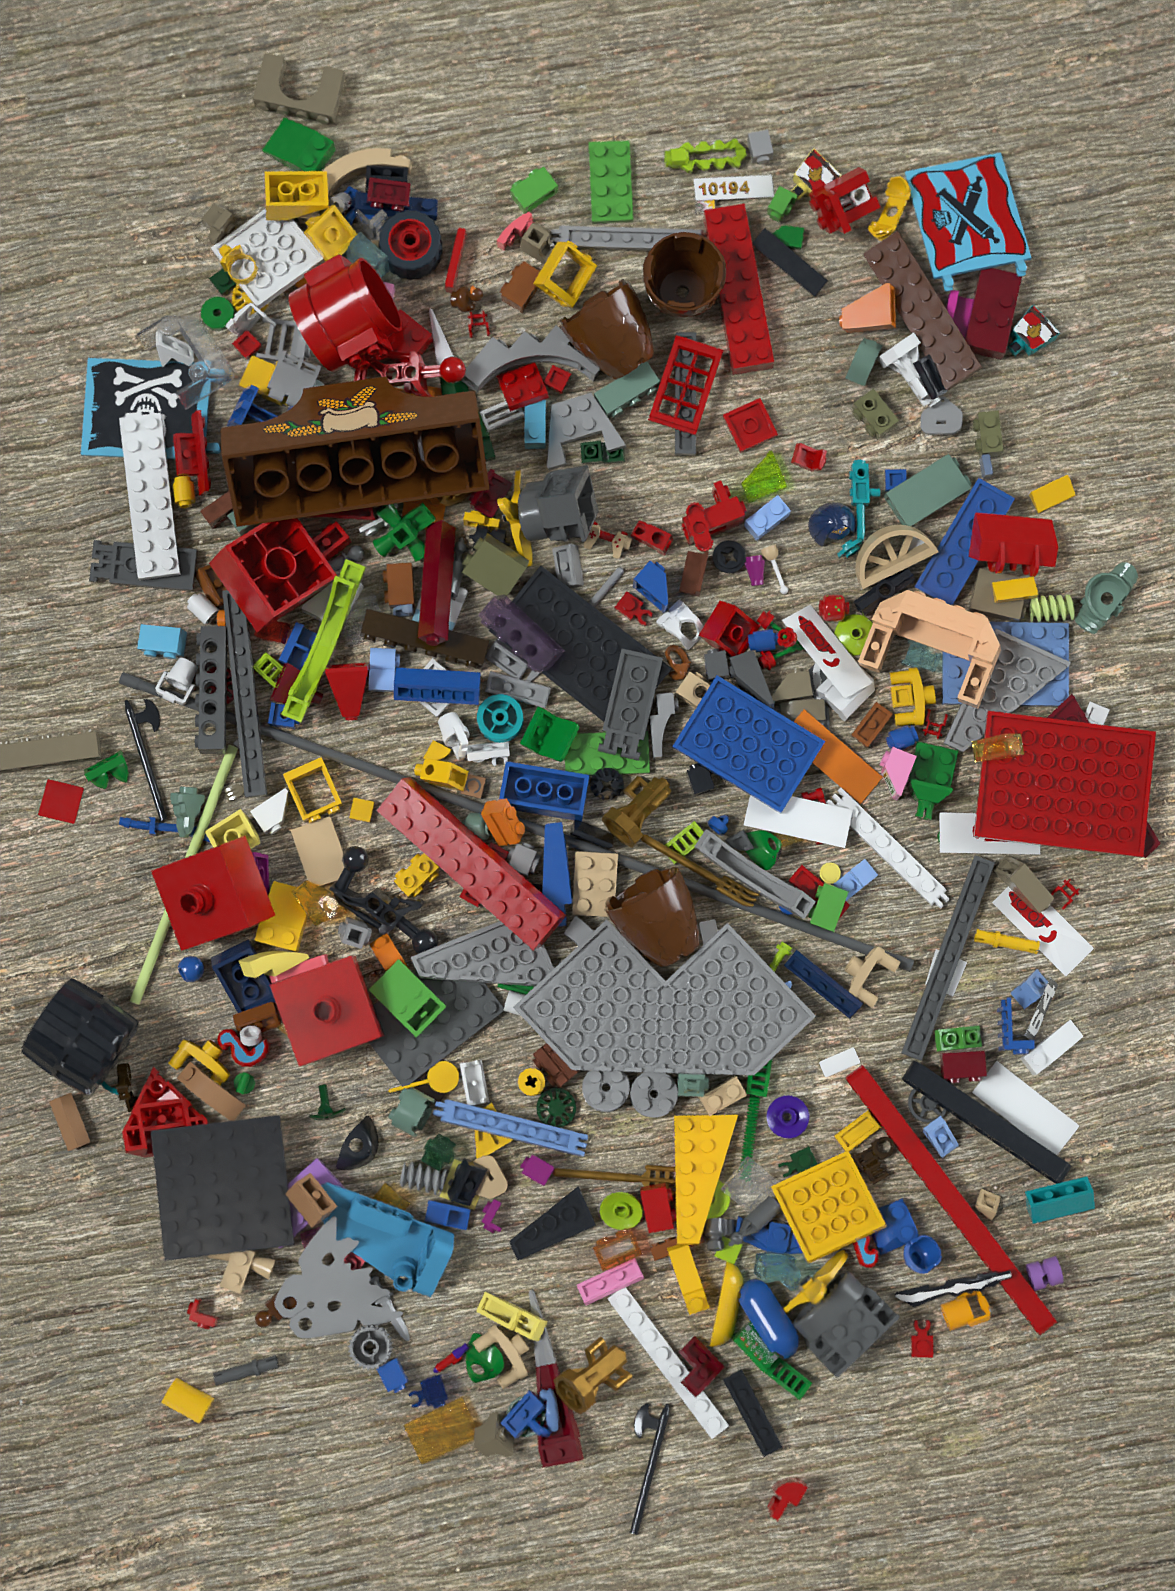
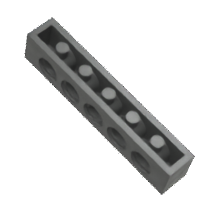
M201 626L200 633H197V646H200V653L196 654V665L200 666V674H196V686H199V694L195 696L196 707H199V714L195 715V727H199V735H195V748H198L200 754H226L227 629L226 626ZM209 646L217 647L214 653L206 652ZM209 666L217 667V670L212 674L206 672ZM210 686L217 688L213 694H207L206 689ZM208 707L216 708L215 713L211 715L205 713ZM208 727L216 729L212 735L205 734V730Z

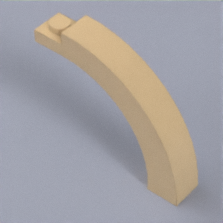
M388 148L365 149L345 155L323 170L327 171L328 201L334 192L345 182L366 173L367 165L407 167L408 174H410L411 161L402 155L392 157V151ZM324 209L298 217L299 223L306 224L305 222L310 217L322 215Z

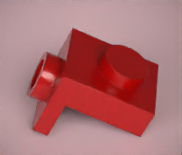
M796 443L791 463L811 472L822 470L826 463L827 451L824 449L816 450L805 444Z
M196 1298L194 1302H190L187 1314L190 1315L189 1320L197 1322V1327L209 1330L210 1326L215 1327L219 1317L198 1312L201 1299Z

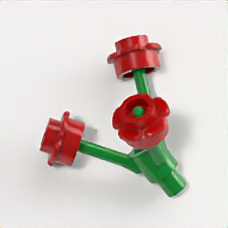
M770 610L767 613L763 611L757 619V622L760 623L758 628L762 627L766 630L769 625L778 631V644L787 649L775 655H772L770 651H762L760 653L761 657H758L759 663L763 669L766 668L768 671L776 666L775 659L796 650L802 651L804 649L797 640V634L792 628L786 627L782 629L772 622L775 616L770 613Z

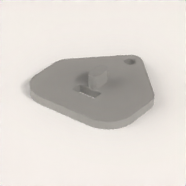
M945 396L940 397L939 402L926 408L921 413L920 426L925 434H956L962 428V411Z

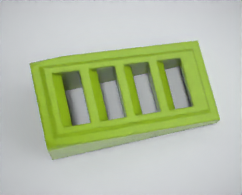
M265 652L253 665V670L275 688L276 683L273 680L281 673L283 667ZM267 661L271 662L263 671L261 670ZM275 666L277 669L270 677H268L267 674Z
M693 821L666 843L665 846L670 847L672 845L679 854L685 857L695 849L694 846L698 842L689 831L693 829L699 839L704 832ZM684 835L693 843L691 846L683 838ZM679 840L686 850L682 851L676 842ZM669 858L674 865L677 863L673 859Z

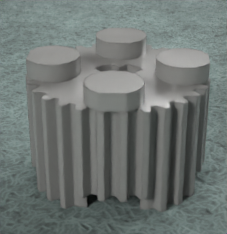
M372 1324L371 1326H363L354 1332V1335L351 1336L352 1339L349 1341L351 1344L348 1345L350 1348L348 1352L351 1353L349 1356L353 1357L352 1361L355 1360V1364H359V1367L363 1366V1369L367 1367V1370L370 1368L374 1370L379 1368L380 1365H384V1362L386 1363L391 1357V1350L393 1349V1346H391L393 1342L390 1341L392 1337H389L390 1334L387 1333V1330L379 1327V1325L374 1326ZM369 1341L376 1345L373 1353H370L365 1348Z

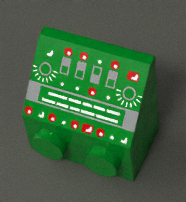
M751 1321L745 1324L731 1338L763 1373L780 1355L776 1351L772 1353L767 1348Z

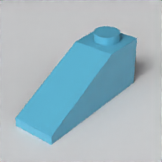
M546 399L525 406V449H546Z

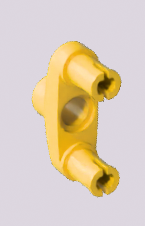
M917 667L908 668L906 671L890 672L891 685L912 684L915 709H913V712L895 714L896 726L924 725L925 705L936 704L934 685L923 686Z
M183 1039L178 1045L179 1049L168 1062L174 1069L179 1070L189 1056H193L212 1071L213 1074L210 1078L219 1085L222 1082H226L230 1077L229 1071L218 1060L223 1049L211 1040H208L201 1047Z

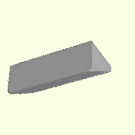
M566 544L553 548L557 578L569 588L584 585L578 546Z
M499 639L494 641L485 655L486 659L504 672L521 679L531 665Z

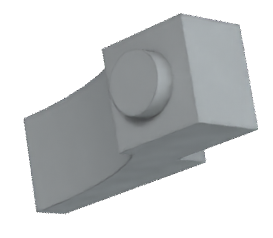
M673 693L656 694L657 715L650 716L653 760L662 759L664 730L670 717H675V711H679L678 698H674Z

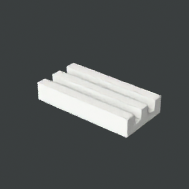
M506 401L479 413L487 431L490 432L525 417L522 408L511 412L508 409L487 419L485 418L486 415L508 407ZM519 411V413H517V414H515V415H512V416H510V417H508V418H505V419H503V420H500V421H498V422H496V423H493V424H491V425L488 424V423H491V422H493V421H495V420H498V419H500V418H502V417H505V416H507V415H510V414H512V413H514V412Z

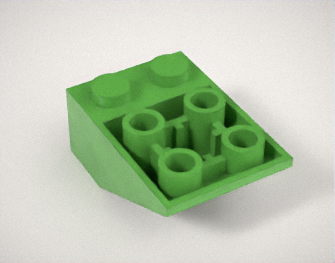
M399 959L368 989L415 1037L447 1007Z

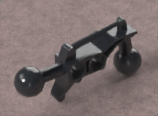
M351 846L347 848L342 856L344 869L338 881L329 889L334 893L331 900L332 903H337L356 914L355 916L377 928L380 934H386L397 927L412 939L413 949L418 954L437 947L438 937L434 931L429 929L420 930L404 917L409 911L420 909L424 905L422 899H402L399 895L392 899L378 887L371 893H356L348 888L355 873L361 872L367 867L369 858L367 852L362 847ZM372 898L378 899L380 906L374 905ZM349 905L364 908L381 923L372 919L359 910L357 911ZM388 911L394 912L396 919L390 918Z

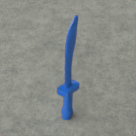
M120 817L119 825L125 828L149 830V835L156 836L155 831L178 833L176 824L157 823L156 817H149L150 822L132 820V818ZM194 826L192 832L189 835L192 838L195 833L196 826ZM205 834L203 841L210 842Z

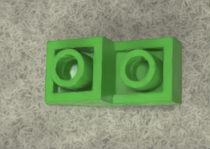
M979 1026L934 1030L937 1051L982 1047Z

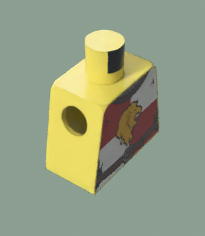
M814 148L795 172L793 181L797 185L791 192L797 194V200H799L805 194L809 196L810 192L837 179L841 174Z

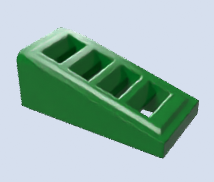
M772 1059L767 1065L762 1067V1069H766V1073L757 1072L755 1075H748L746 1094L767 1097ZM753 1076L765 1077L764 1082L752 1080ZM751 1085H761L763 1090L751 1088Z
M779 1356L764 1372L798 1400L802 1399L812 1385L809 1379ZM782 1364L783 1367L776 1376L772 1374L778 1365ZM788 1369L790 1372L788 1373L786 1378L783 1381H781V1376ZM795 1374V1375L797 1376V1378L794 1380V1382L792 1383V1385L789 1387V1386L787 1385V1383L790 1381V1379H791V1378L793 1377V1375ZM801 1380L804 1381L798 1392L794 1391Z

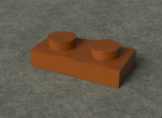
M875 702L851 734V737L868 748L893 713L878 702Z

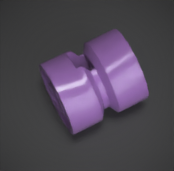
M1056 1256L1043 1259L1042 1263L1036 1261L1026 1264L1028 1279L1034 1291L1046 1288L1047 1284L1055 1286L1064 1283Z

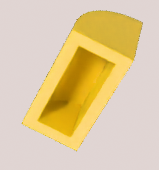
M176 1378L161 1403L200 1423L214 1398Z

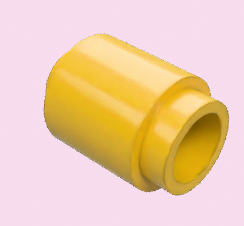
M180 476L174 478L173 492L175 504L179 505L180 508L192 507L196 500L194 482L191 481V477Z

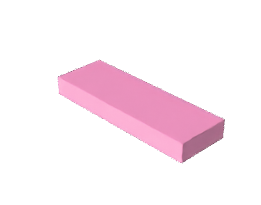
M633 1258L577 1284V1287L585 1305H588L644 1279V1276L636 1259Z

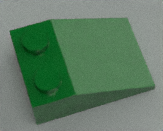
M285 117L262 149L263 153L293 171H322L336 151L334 141L316 130Z

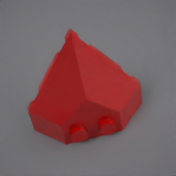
M154 1066L122 1131L125 1153L143 1158L153 1157L151 1131L208 1124L207 1118L199 1114L192 1107V1104L169 1081H166L159 1074V1071Z

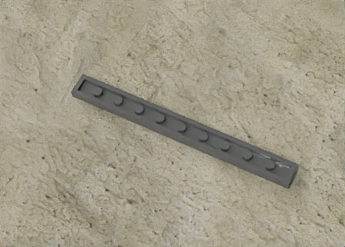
M224 590L222 592L245 798L266 796L267 789L248 619L228 590Z
M976 855L973 857L902 1048L901 1054L919 1061L923 1059L995 862Z

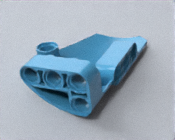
M326 1182L321 1185L337 1205L335 1210L323 1220L325 1224L333 1216L336 1217V1240L339 1241L345 1238L358 1240V1245L351 1252L391 1278L397 1290L404 1292L411 1289L413 1292L431 1297L452 1255L454 1233L413 1219V1216L404 1210Z

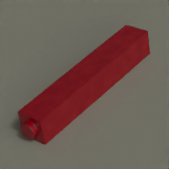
M444 520L431 523L426 527L418 638L430 646H436L439 643L448 641L456 528Z

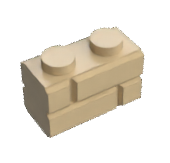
M734 1075L705 1091L704 1097L698 1096L707 1115L711 1116L717 1110H722L747 1095L738 1078Z

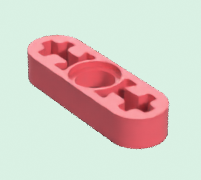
M327 954L303 961L277 976H269L271 984L329 964Z

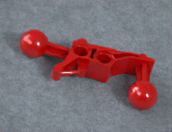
M390 352L386 358L410 359V362L385 365L379 361H374L367 369L358 371L355 369L354 381L366 379L368 369H375L381 374V377L387 376L389 383L393 387L404 386V391L409 394L432 397L428 392L427 378L442 377L448 383H456L465 376L466 367L458 357H448L440 365L426 366L419 353ZM416 369V375L412 378V372ZM397 371L396 378L392 379L393 373Z

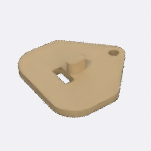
M484 1155L473 1160V1162L487 1168V1172L490 1171L494 1178L491 1180L489 1178L490 1175L486 1172L476 1195L492 1199L503 1194L507 1190L508 1181L496 1159L490 1155Z

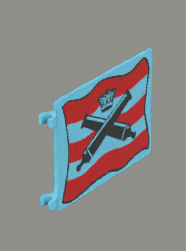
M1001 152L905 172L933 278H942L945 291L953 290V275L1015 263L1018 277L1026 275L1027 266L1025 261L1031 260V254Z

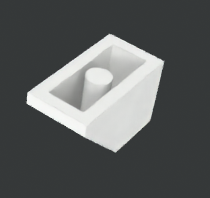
M286 788L250 811L265 834L270 832L272 835L282 828L280 825L284 823L290 796Z

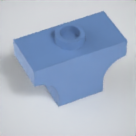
M1036 969L1016 986L1010 994L1025 1009L1043 995L1048 981Z

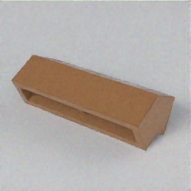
M72 1093L49 1101L67 1150H75L89 1144L90 1140Z

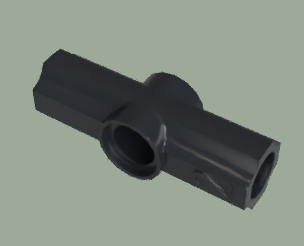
M905 568L880 581L853 603L860 614L866 616L876 609L880 602L893 597L914 582L915 578L909 568ZM887 587L890 594L882 595L879 592V588Z

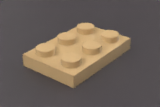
M575 852L572 915L608 917L605 912V902L611 896L616 897L618 853Z

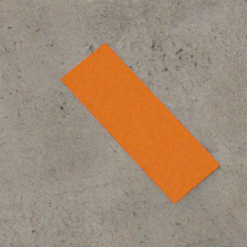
M804 709L794 720V723L825 741L812 763L861 804L883 777Z

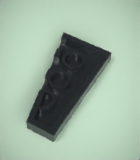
M579 1186L509 1241L517 1261L596 1226Z

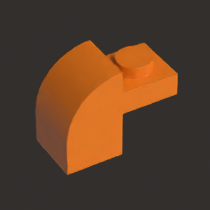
M387 933L369 944L385 971L398 959L410 970Z

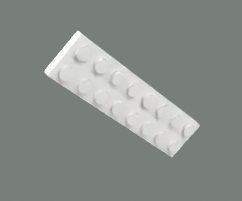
M161 413L119 418L138 579L146 580L181 575Z

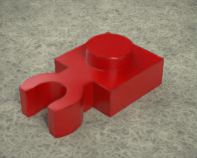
M628 591L625 592L614 607L616 611L630 621L635 616L638 623L644 627L647 623L642 620V616L648 615L650 618L653 617L651 611L641 609L643 602Z
M918 1320L913 1322L917 1335H911L912 1358H933V1335H927L931 1326L929 1320L925 1321L926 1326L922 1329L918 1327Z

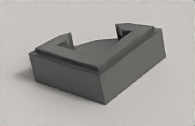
M744 829L725 839L731 847L738 850L747 851L754 848Z

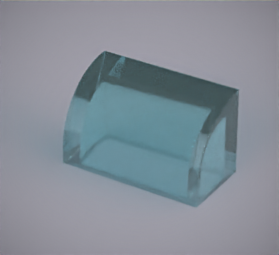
M359 232L347 248V259L354 263L357 259L363 258L370 263L380 277H383L389 272L388 256L365 235Z

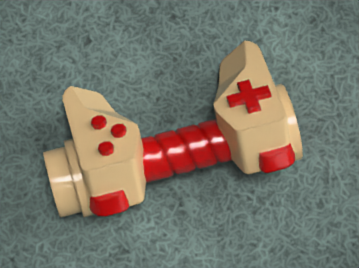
M594 522L587 540L584 542V548L591 549L598 538L612 542L613 557L618 559L622 554V550H629L632 538L627 536V533L624 531L618 532L616 535L600 530V525Z

